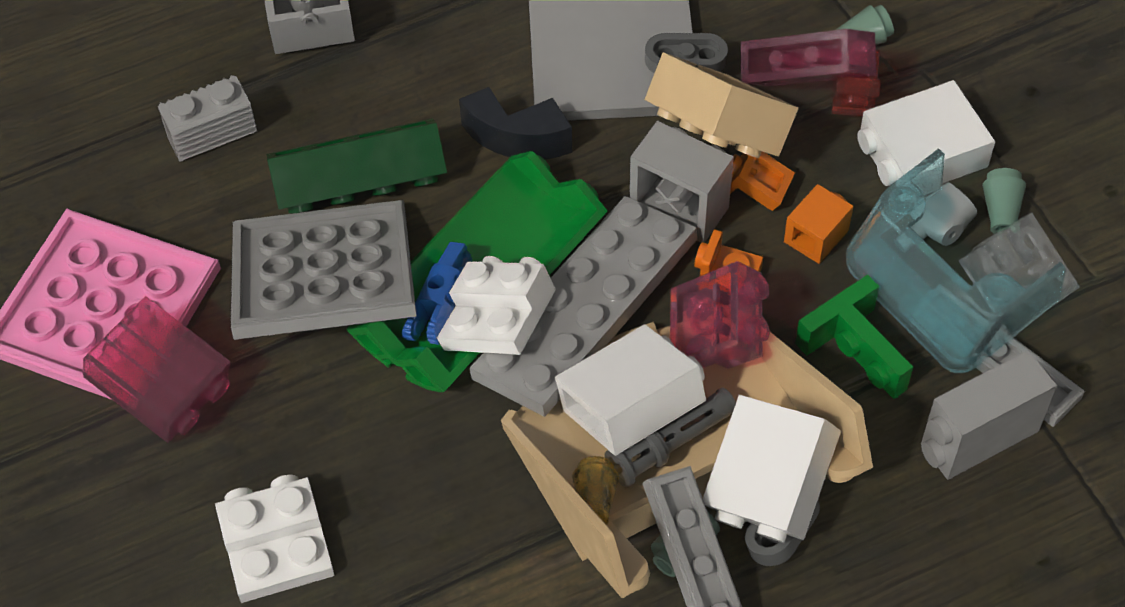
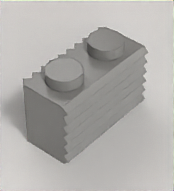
M231 75L229 79L223 78L222 81H215L212 85L207 84L206 88L200 87L198 91L192 90L190 95L184 93L183 96H176L173 100L168 99L166 104L160 102L158 106L168 140L179 161L257 132L251 104L237 76Z

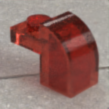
M837 48L832 85V114L863 116L864 111L875 108V100L879 97L881 81L877 79L880 50Z

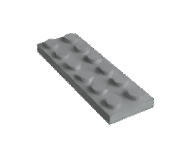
M624 196L551 277L556 290L521 354L482 353L469 368L472 380L545 417L560 400L555 376L605 348L698 239L697 227Z

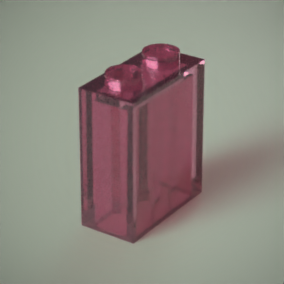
M145 296L83 358V377L160 438L169 443L178 432L185 435L195 425L200 417L198 411L208 400L215 403L226 392L230 385L228 375L231 361Z

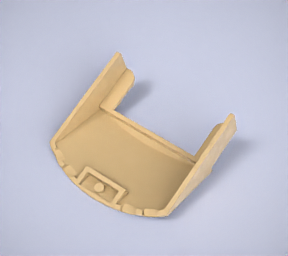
M738 305L720 307L721 315L696 319L694 311L680 314L682 323L657 330L654 322L645 324L660 336H667L678 350L687 357L693 356L700 363L705 374V379L702 382L706 398L723 387L731 393L736 402L738 396L743 395L826 419L840 429L841 433L827 471V478L835 483L847 482L854 476L873 468L861 405ZM637 328L631 329L617 336H614L605 347L619 340L625 335L631 333ZM561 399L545 417L522 406L518 411L509 409L501 419V423L581 560L589 559L619 596L624 598L644 588L650 577V570L646 559L627 539L656 524L642 483L647 479L691 466L703 499L732 415H729L704 431L701 435L672 451L667 463L662 467L653 466L635 477V483L630 487L622 486L614 478L605 460V452L608 449L564 412ZM700 415L699 417L695 418L691 422L681 427L680 430L683 431L692 424L704 418L705 415ZM640 453L631 459L632 462L641 456Z

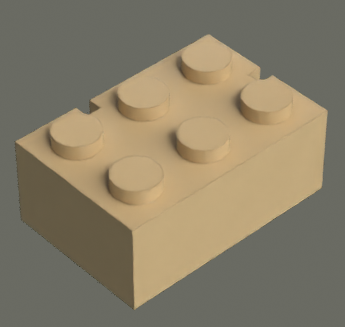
M664 52L661 55L644 99L659 107L657 115L680 123L679 127L703 135L702 139L727 148L728 144L734 145L736 150L756 158H760L762 152L779 157L798 111V107L771 96L728 74L702 65L696 67V64Z

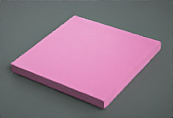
M66 209L0 309V360L138 409L220 271L219 260Z

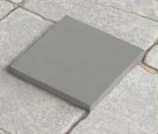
M529 0L534 105L553 98L567 120L659 116L657 115L659 107L644 100L654 73L645 64V46L647 41L657 34L693 33L689 0Z
M404 200L233 221L231 330L234 340L416 317Z

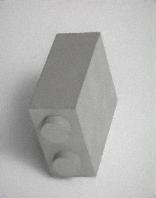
M1027 350L938 396L933 401L921 442L924 457L932 467H938L946 479L949 480L1039 432L1056 390V383L1031 352Z

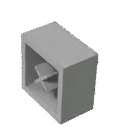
M657 121L631 155L630 198L697 227L698 239L696 241L705 243L729 208L734 156L727 154L718 146L708 145L689 136L679 128L670 127Z

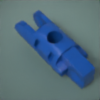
M450 242L438 263L432 266L415 302L416 317H408L402 329V337L405 340L416 341L419 339L421 332H423L428 322L426 338H428L430 344L440 345L437 337L456 306L449 292L466 263L472 262V257L467 250L466 244Z

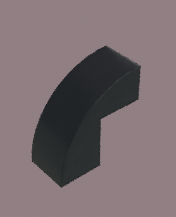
M490 87L459 99L461 124L466 132L480 145L497 154L511 157L532 151L545 160L572 153V126L553 98L509 116L503 110Z

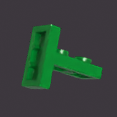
M867 274L800 319L795 344L807 356L835 338L839 349L846 356L853 357L865 369L872 384L877 388H883L895 399L908 389L913 366L865 318L866 315L875 309L880 287Z

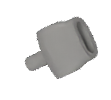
M947 182L936 190L916 195L909 202L907 213L915 224L896 238V242L904 252H908L927 236L942 245H950L960 237L968 224L977 215V209L966 195L953 184Z

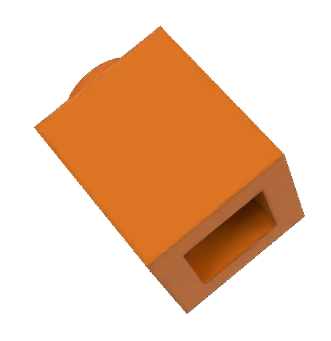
M817 184L787 217L784 243L820 264L849 231L853 205L848 203L840 194L830 192Z

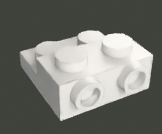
M493 256L484 257L482 262H467L449 292L456 306L437 337L443 350L520 355L556 290L544 264L531 257H524L519 263H503L500 259Z
M283 475L271 482V488L252 492L249 488H237L225 495V501L215 503L224 544L229 555L241 603L335 576L308 477L298 479L295 475Z

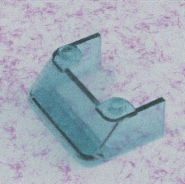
M938 148L882 193L849 243L846 250V265L857 281L868 274L880 286L877 301L944 368L955 373H965L976 368L1060 300L1066 267L1059 262L1026 289L1014 278L1003 273L988 274L970 286L911 228L923 217L926 201L942 189L945 154Z

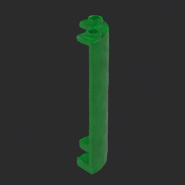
M532 151L513 155L411 261L415 302L432 266L438 263L450 242L466 244L467 250L471 254L472 262H482L484 257L493 256L500 259L503 263H519L522 258L531 257L544 264L550 275L605 215L607 209L599 201L597 191L582 179L559 183L551 174L550 166L541 156L536 155ZM408 318L353 324L346 329L361 346L386 367L389 368L392 364L402 367L407 373L405 376L406 380L436 392H445L480 353L443 350L441 345L430 344L428 338H426L428 322L423 332H421L419 339L416 341L405 340L402 337V329Z

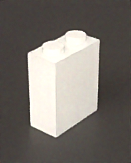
M954 80L864 111L861 129L857 134L862 151L865 154H870L877 165L880 180L885 186H890L897 199L987 168L995 144V140Z
M645 324L555 376L564 412L615 456L706 401L702 382L705 379V374L700 363L693 356L687 357L678 350L667 336H660Z
M739 395L703 496L705 506L717 511L715 520L729 526L742 529L744 521L759 526L757 534L784 543L787 535L804 540L841 430L826 419Z

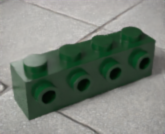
M433 118L266 154L278 209L288 208V213H299L313 209V202L330 199V204L349 202L356 199L355 193L371 190L372 195L390 193L397 190L396 184L413 180L414 186L435 183L438 181L439 174L447 173L437 122Z

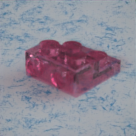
M736 261L671 288L670 340L674 346L687 357L693 356L702 368L716 363L730 369L762 357L763 342L767 341L770 335L769 326L762 317V300L769 296V286L762 273Z

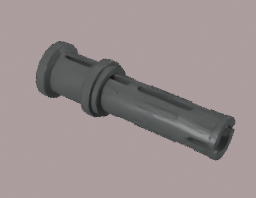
M721 387L714 394L707 397L706 401L618 455L615 456L607 450L605 452V460L610 472L622 486L630 487L635 483V477L653 466L662 467L667 463L672 451L701 435L704 431L729 415H732L736 405L735 399L727 389ZM702 414L705 415L704 418L692 424L688 428L684 429L683 431L680 430L681 427L691 422L695 418L699 417ZM640 453L641 456L632 462L631 459Z

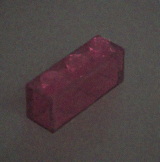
M841 29L742 41V81L753 85L776 86L876 75L875 32Z

